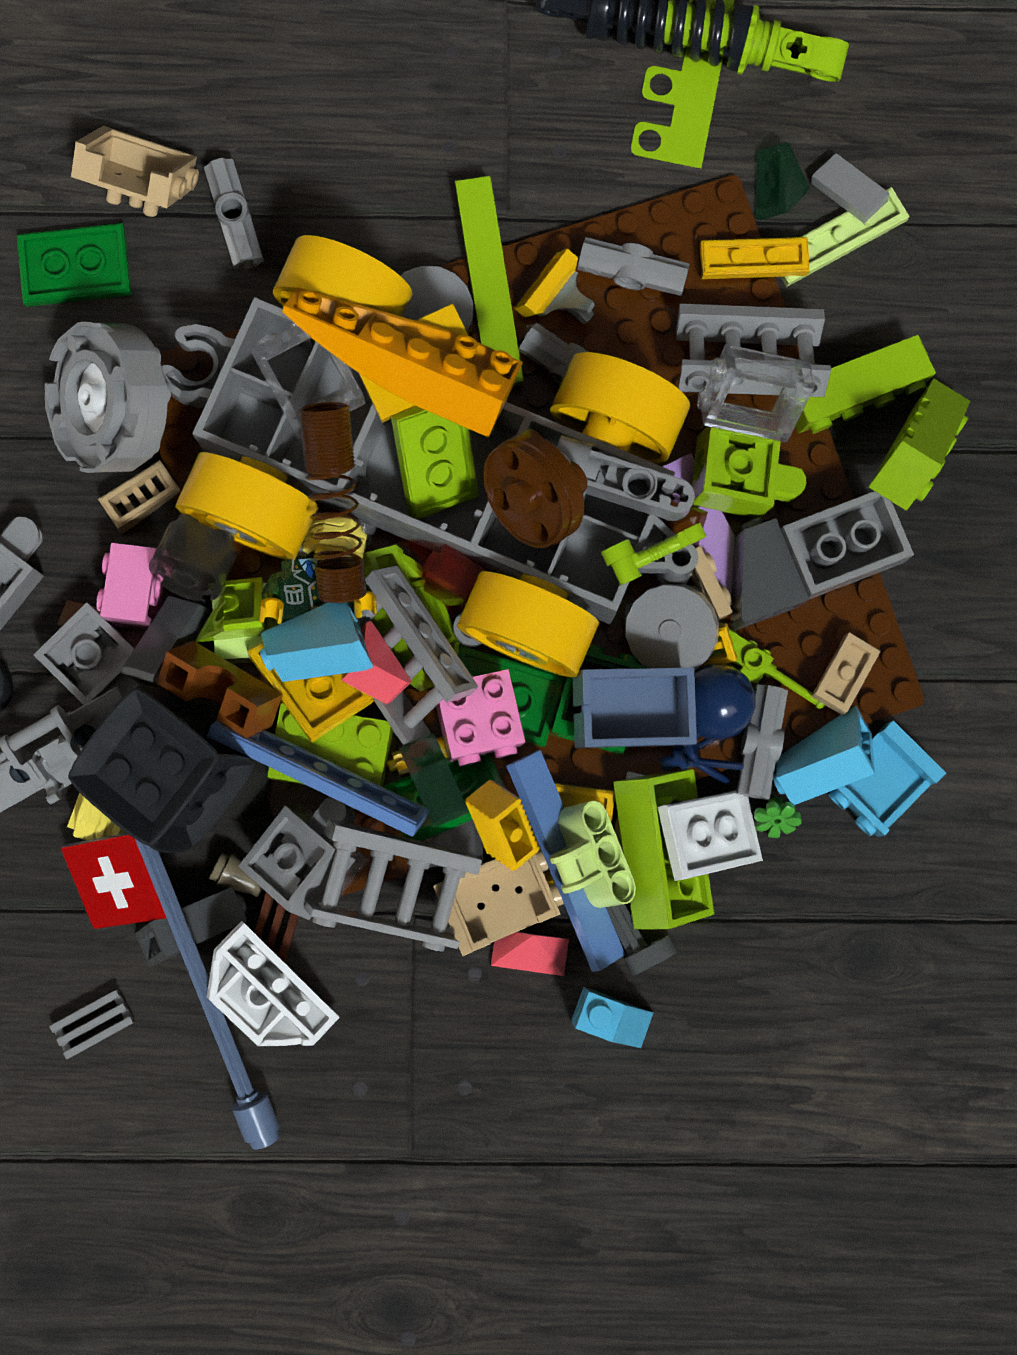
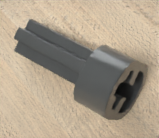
M626 904L606 907L618 938L628 955L624 958V961L632 976L653 967L678 952L669 934L647 945L640 930L634 929L633 918Z

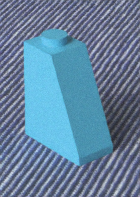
M348 602L326 603L261 633L265 647L260 650L261 658L268 671L275 669L282 682L365 671L373 668L359 622L355 618Z
M857 706L850 708L846 714L839 715L781 754L779 761L776 762V773L773 780L778 792L781 795L786 794L789 801L794 805L875 774L872 733Z
M583 987L571 1022L575 1029L610 1042L641 1048L653 1012Z

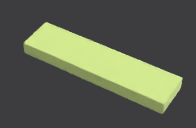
M892 187L886 190L889 192L888 202L865 224L847 211L801 236L808 237L810 266L808 275L908 220L910 216ZM784 276L781 279L785 286L788 287L806 276Z

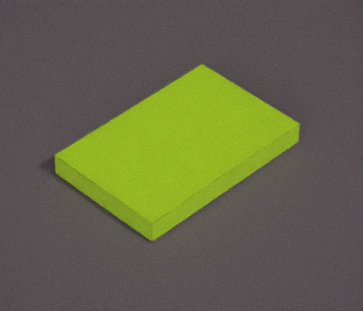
M414 407L391 416L408 516L418 520L479 497L471 437L468 428L420 407Z

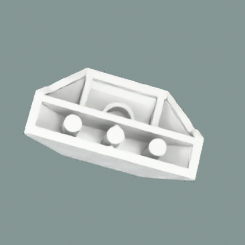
M242 921L214 949L207 998L257 1046H288L297 1044L314 1046L340 1018Z

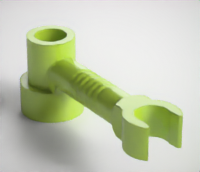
M698 523L664 541H660V543L658 542L650 546V548L648 547L636 553L630 540L627 539L607 548L601 554L606 565L612 566L622 586L642 576L639 568L696 543L707 536L701 523Z

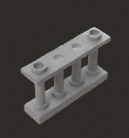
M679 304L676 340L690 342V360L682 359L678 389L682 392L825 397L831 366L815 365L813 346H819L825 322L824 309ZM704 342H726L727 361L705 360ZM740 343L762 344L763 363L742 362ZM777 344L798 345L800 364L778 363Z
M398 566L373 570L365 578L367 585L376 595L377 613L383 608L393 622V626L383 636V639L389 648L392 649L403 638L414 654L403 666L409 678L412 680L423 668L434 684V687L415 706L412 705L404 691L388 704L374 698L375 703L392 727L393 732L398 736L402 744L405 745L426 738L431 734L422 719L443 699L447 703L470 696L479 686ZM362 610V618H356L360 628L376 614L369 610Z
M328 819L324 834L334 841L333 846L336 848L322 903L305 902L304 909L313 917V922L332 928L338 922L423 941V947L444 952L445 946L458 949L460 941L445 931L460 878H464L466 872L478 875L482 860L469 852ZM357 847L371 850L370 855L373 856L359 911L353 912L336 908L351 853L356 852ZM396 855L408 858L406 863L410 866L395 920H389L373 915L388 861H392L393 856ZM430 864L442 866V872L446 874L432 925L429 929L411 925L410 920L424 869H429Z

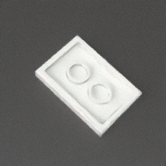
M737 791L658 807L674 881L763 861L748 797L736 794Z

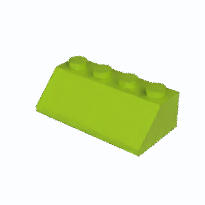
M694 769L637 776L614 781L615 802L617 804L623 854L636 886L635 896L630 902L634 929H671L714 915L709 874L674 881L658 811L659 806L698 799Z

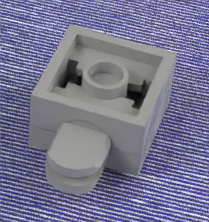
M26 517L14 518L0 534V630L44 577L27 563L28 559L42 543L44 536L39 526Z
M87 602L34 654L83 705L115 687H118L123 696H125L135 687L145 685L140 679L121 673L124 664L135 647L112 624L100 617V612Z
M330 797L323 801L310 819L284 806L238 866L288 912L310 920L311 916L304 909L305 902L322 903L336 848L333 846L334 841L324 834L328 819L352 825L356 821L355 812L350 806ZM350 856L347 870L356 860L352 856Z

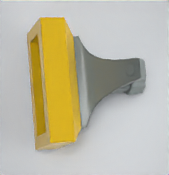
M568 248L557 252L514 309L524 318L533 315L543 316L554 310H566L581 323H587L594 314L592 309L595 304L591 299L584 296L576 286L578 272L575 270L578 257Z

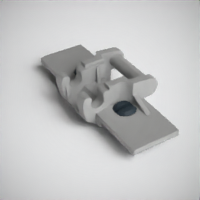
M118 687L113 688L73 712L65 713L57 705L50 709L51 714L12 736L4 735L0 738V748L2 749V752H0V812L43 788L46 789V799L50 805L62 798L63 788L72 784L68 775L78 754L106 716L124 697ZM56 727L62 732V735L32 752L26 751L23 747Z

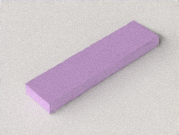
M692 453L663 466L674 471V477L683 479L692 485L695 460ZM673 493L671 498L672 500H680V495ZM695 506L708 512L703 527L707 537L700 540L697 547L701 546L704 554L708 552L712 556L717 568V572L714 574L720 586L724 585L731 595L735 535L722 511Z

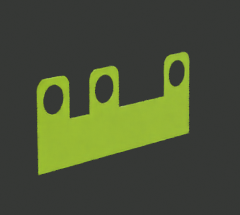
M706 0V8H710L714 0ZM723 0L725 12L728 13L730 7L734 4V0ZM686 49L682 71L658 66H651L646 70L642 89L644 98L675 106L670 127L648 122L636 124L631 144V151L634 155L702 168L723 57L719 65L713 67L708 63L709 54L704 53L702 59L696 63L690 59V49ZM657 74L667 75L672 81V89L666 95H657L650 88V81ZM646 130L656 131L661 137L659 148L655 151L642 149L639 145V136L642 132Z

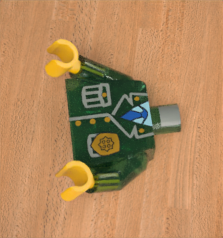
M303 543L296 559L282 561L279 572L271 574L259 596V622L264 623L266 617H272L276 619L275 626L328 603L321 601L317 597L318 587L316 586L315 565L322 560L314 558V551L309 554L302 550ZM366 591L367 593L363 598L348 602L350 607L354 609L355 618H362V610H369L373 614H377V598L374 593Z

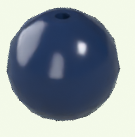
M708 664L694 671L696 732H699L701 737L710 740H724L740 734L750 723L756 707L755 693L750 680L741 671L727 664Z

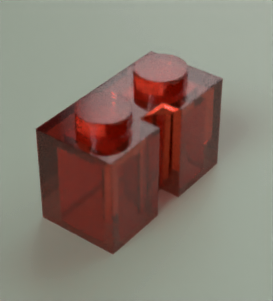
M445 544L440 553L435 550L431 553L422 568L424 572L421 577L425 579L423 590L461 613L479 573L484 571V568Z

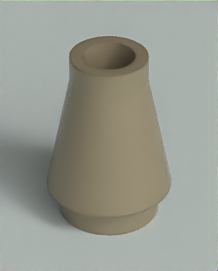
M221 852L209 879L216 882L215 886L228 889L233 886L234 891L258 897L262 888L238 867L242 860L233 853L227 855Z

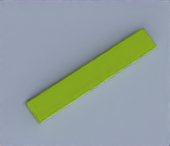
M486 176L455 181L480 343L494 350L505 351L513 358L520 360L491 177ZM522 367L512 387L524 385Z

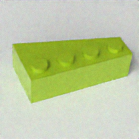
M933 378L917 400L870 483L869 488L906 511L915 499L922 502L934 484L930 480L934 479L946 462L944 460L957 441L955 436L959 434L969 418L965 416V412L970 400Z

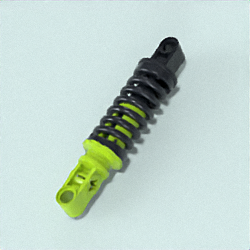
M537 0L535 7L537 12L547 16L568 18L587 23L586 39L592 40L594 38L607 41L613 34L615 27H617L616 37L620 45H627L635 31V46L643 50L647 47L651 36L654 35L653 49L658 54H662L666 50L667 45H672V55L675 58H681L685 50L690 49V59L697 63L702 59L703 54L707 53L709 54L708 63L713 67L718 66L722 57L726 58L724 64L727 65L730 71L737 72L738 75L743 74L748 64H753L754 66H760L761 70L766 72L772 66L810 75L824 81L839 82L849 48V43L841 39L821 37L782 28L781 21L775 19L773 22L763 21L759 19V6L757 5L748 6L735 3L727 13L725 12L723 0H714L710 8H706V0H693L692 4L687 3L688 0ZM793 44L799 46L798 52L800 54L797 59L791 57L792 52L790 48Z

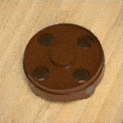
M528 429L506 440L489 454L484 465L483 474L485 491L495 515L509 533L529 546L543 548L556 544L576 532L583 519V493L586 491L588 483L583 469L578 464L570 461L557 446L544 439L537 431Z

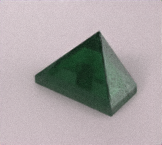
M787 142L757 151L756 219L764 220L790 212L810 189L791 145Z

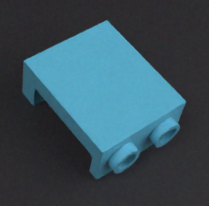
M894 721L886 723L872 737L875 774L832 790L828 794L838 807L843 810L848 807L858 817L855 823L869 836L873 834L877 837L885 836L890 831L888 828L930 785L936 784L946 774Z

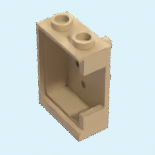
M102 126L76 141L71 177L108 189L106 200L113 205H118L121 202L122 194L129 196L128 203L134 208L142 207L143 201H145L143 213L146 216L155 217L159 206L168 208L177 200L182 199L189 191L194 190L198 181L199 171L195 169L197 156Z
M541 849L515 871H510L509 867L506 868L504 864L494 859L481 865L478 875L466 872L465 877L460 878L448 923L454 937L460 941L458 947L462 956L536 923H541L560 915L558 906L564 903L556 884L548 885L543 871L548 870L549 867ZM443 882L433 885L438 899ZM494 884L499 886L498 891L492 890ZM518 886L522 888L519 894L515 892V888ZM479 903H484L485 907L484 909L480 910L478 909L477 905Z

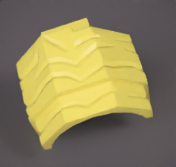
M346 517L313 520L304 539L305 542L303 543L302 550L309 554L314 550L315 553L324 551L345 552L353 549L359 543L354 538L341 536L332 539L316 540L312 538V535L320 532H345L355 527L357 523ZM359 526L358 529L349 534L359 537L363 542L361 547L353 552L363 559L366 550L367 534L363 532V527Z
M79 793L67 827L74 829V837L88 841L126 833Z

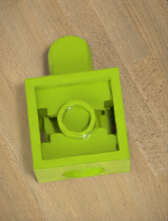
M711 422L697 436L691 485L695 498L692 505L757 519L774 506V500L791 502L798 497L805 489L806 476L803 470L798 467L778 463L781 437Z

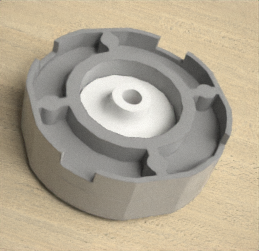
M104 322L76 323L57 340L49 358L51 361H58L54 382H45L44 389L45 410L54 443L66 461H76L81 466L79 471L86 473L133 471L152 458L154 453L158 452L166 424L171 389L164 378L160 364V351L157 347H154L143 331L133 325Z

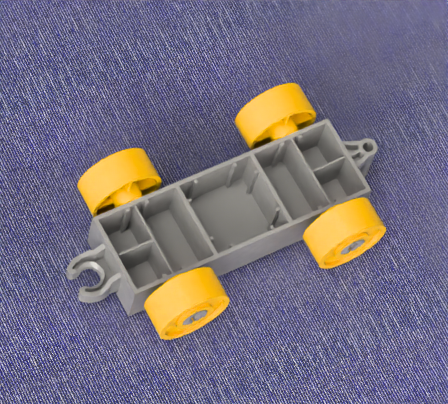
M303 235L295 240L273 289L275 299L283 307L296 288L299 287L403 317L413 295L408 283L394 270L377 259L346 244L312 235ZM254 297L236 339L225 337L222 332L212 327L198 324L183 326L176 330L175 338L182 349L186 351H205L211 355L214 363L211 374L204 380L196 382L183 377L181 372L173 366H161L165 381L170 386L173 398L184 405L204 408L192 433L204 452L198 454L175 505L181 513L204 527L242 545L277 558L295 560L313 521L310 516L316 514L318 510V505L314 501L339 512L351 509L355 505L354 501L340 497L324 500H310L307 498L311 494L342 492L352 487L353 483L346 479L334 477L322 480L306 479V476L312 473H308L304 466L305 459L303 457L305 455L303 454V436L301 435L302 428L300 427L302 424L299 419L301 417L299 410L303 406L314 403H346L350 406L349 413L351 415L349 417L352 422L350 425L352 426V444L354 445L352 448L354 449L355 466L352 470L342 475L353 478L357 485L352 491L344 495L355 498L359 503L358 507L351 513H348V515H352L363 522L482 571L478 575L457 627L474 640L518 661L554 674L577 677L599 625L598 620L609 625L611 624L629 584L628 582L622 586L620 585L612 566L606 565L601 552L629 539L636 553L675 535L657 516L583 493L584 514L576 532L562 540L559 546L555 548L532 547L519 541L502 525L495 515L485 491L483 474L484 465L489 454L501 443L528 429L537 431L544 439L555 446L558 445L561 435L592 444L593 451L674 476V471L654 463L668 460L689 411L690 402L685 394L672 383L641 366L600 353L581 352L575 354L570 361L550 408L551 415L558 423L505 402L489 438L469 429L479 497L417 520L408 516L391 419L383 423L381 422L358 372L312 339L282 312L283 309ZM600 468L596 483L603 484L607 470ZM636 480L628 484L629 491L636 496H643L649 492L648 486L642 481ZM657 487L653 501L657 502L661 487ZM691 544L639 568L640 573H656V577L660 582L659 585L665 583L686 584L690 579L691 572L698 563V552L694 545Z

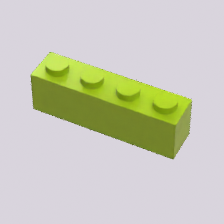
M919 335L831 368L825 397L782 396L798 434L811 429L812 434H815L832 426L831 421L843 417L844 421H848L863 414V408L874 404L875 408L878 409L895 401V396L903 392L906 393L907 397L921 392L927 388L925 383L936 372Z

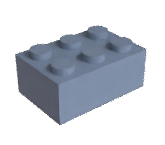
M694 668L580 670L577 677H572L573 707H581V713L574 714L575 748L697 744Z

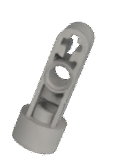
M561 435L557 447L570 461L575 462L583 469L588 482L585 494L669 521L681 520L689 513L695 494L693 487L687 481L593 451L592 444ZM600 468L607 470L603 484L596 483ZM636 480L642 481L648 486L649 492L643 496H636L629 491L628 484ZM657 487H661L657 502L653 501ZM673 493L680 495V502L677 507L670 505Z

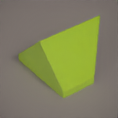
M262 577L225 581V590L195 642L261 636L262 632L268 630L267 617L264 619V623L259 622L261 601L265 598Z

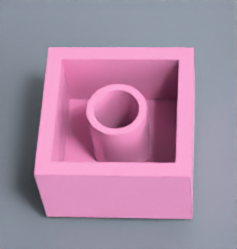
M111 543L110 553L106 552L104 554L102 572L106 575L105 587L99 590L97 596V611H101L100 617L114 627L146 631L163 606L169 561L156 548Z

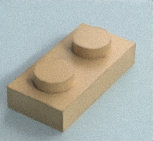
M699 546L696 548L698 563L691 572L690 578L694 586L702 587V594L714 607L719 621L733 612L730 607L733 605V601L727 588L724 585L720 586L714 574L717 572V568L712 556L708 552L704 554L702 547Z
M849 632L841 641L811 697L841 715L846 714L881 651Z

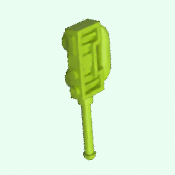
M729 628V635L734 643V651L736 650L738 656L737 661L733 663L741 667L740 671L746 675L752 684L756 686L763 675L767 678L772 677L816 705L815 708L821 709L825 707L824 704L811 697L813 694L811 691L776 669L777 666L771 663L774 659L770 656L771 652L766 649H759L756 642L752 640L748 642L736 634L737 632ZM725 648L713 651L710 657L726 653Z

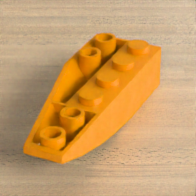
M299 287L296 288L287 300L282 310L289 319L317 343L380 387L417 407L488 438L501 414L523 363L505 351L494 350L478 343L468 335H460L447 329Z

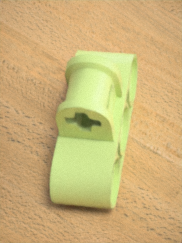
M590 801L564 807L559 814L558 824L567 847L549 857L550 863L556 865L563 882L561 886L562 893L567 894L583 888L589 902L598 908L630 903L635 896V882L604 806L600 802Z

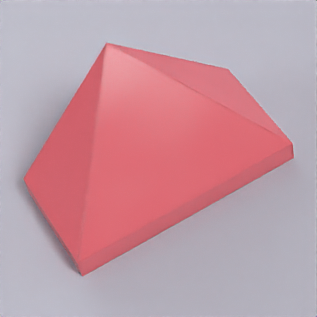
M515 932L494 942L491 966L564 976L569 939Z

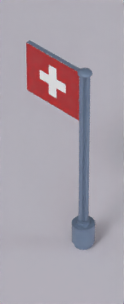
M127 833L67 844L61 847L93 929L167 918L237 1092V1102L231 1109L243 1139L246 1143H250L251 1148L254 1150L262 1149L275 1143L280 1137L278 1133L280 1128L279 1122L267 1093L258 1092L257 1089H253L224 1014L207 998L209 976L159 852L139 842Z

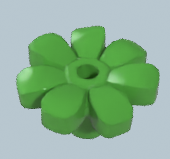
M779 797L769 799L766 809L757 808L754 812L756 820L755 829L759 832L767 830L768 837L779 838L781 830L785 834H790L796 830L795 826H799L802 823L801 814L795 812V805L790 802L783 803V800Z

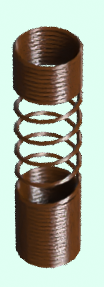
M342 402L314 403L303 406L299 410V415L301 416L299 419L302 424L300 427L302 428L301 435L303 436V454L305 455L303 457L305 459L304 466L308 473H312L307 475L306 479L322 480L334 477L346 479L353 483L352 487L342 492L317 493L307 497L310 500L340 497L350 499L355 503L351 509L340 513L325 512L310 516L312 520L346 517L355 520L357 523L355 527L345 532H320L312 535V538L316 540L346 536L354 538L359 542L355 548L345 552L324 551L314 555L316 559H325L315 565V575L317 576V597L321 601L328 603L352 602L363 598L367 593L364 560L353 553L361 547L363 542L359 537L349 534L358 529L361 522L356 517L348 515V513H351L358 507V501L349 495H344L352 491L356 487L357 482L349 476L342 475L352 470L355 466L354 449L352 448L354 446L352 444V426L350 425L352 422L349 417L351 415L349 413L350 406Z

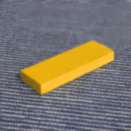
M808 237L704 240L700 243L702 279L808 276L810 272Z

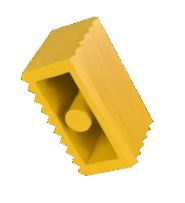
M493 780L487 781L466 798V805L486 853L490 854L492 858L495 857L496 861H500L506 868L509 867L510 871H515L539 851L538 841L535 840L536 836L533 835L534 831L531 830L532 826L529 825L530 821L527 819L528 815L525 814L526 810L523 809L524 805L521 804L520 798Z

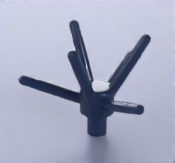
M696 732V733H697V739H698V738L700 737V733H699V732ZM703 739L693 745L673 746V753L659 759L660 766L664 772L678 766L683 770L696 767L724 784H729L730 779L711 767L742 770L744 768V764L740 762L702 758L700 750L717 741Z

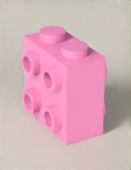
M509 669L474 676L473 679L479 687L470 696L447 703L443 699L436 706L448 762L458 760L459 766L471 765L481 762L480 755L495 753V758H503L517 754L516 747H521L525 743Z

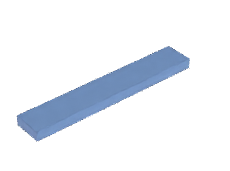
M217 720L210 726L207 737L412 837L424 823L429 812L427 808L266 730L245 738Z
M541 750L534 751L506 767L519 798L524 805V810H526L525 812L528 815L534 834L562 897L592 972L601 971L624 956L625 952L606 907H594L589 902L583 888L567 894L562 893L561 886L563 882L556 865L550 863L549 857L567 847L558 824L559 814L564 805Z

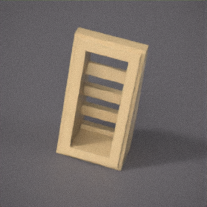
M159 460L98 500L119 532L123 534L178 494L180 489ZM156 475L166 488L162 492L158 491L151 480ZM144 484L153 496L149 500L145 498L139 489ZM132 493L141 504L137 508H134L128 499V496ZM120 502L123 503L129 512L124 516L121 515L116 507Z

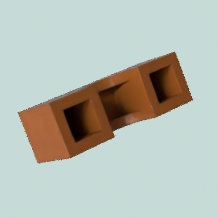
M195 641L188 642L166 652L157 680L158 685L185 701L203 697L220 703L221 708L216 720L245 738H249L272 726L283 696L282 693Z

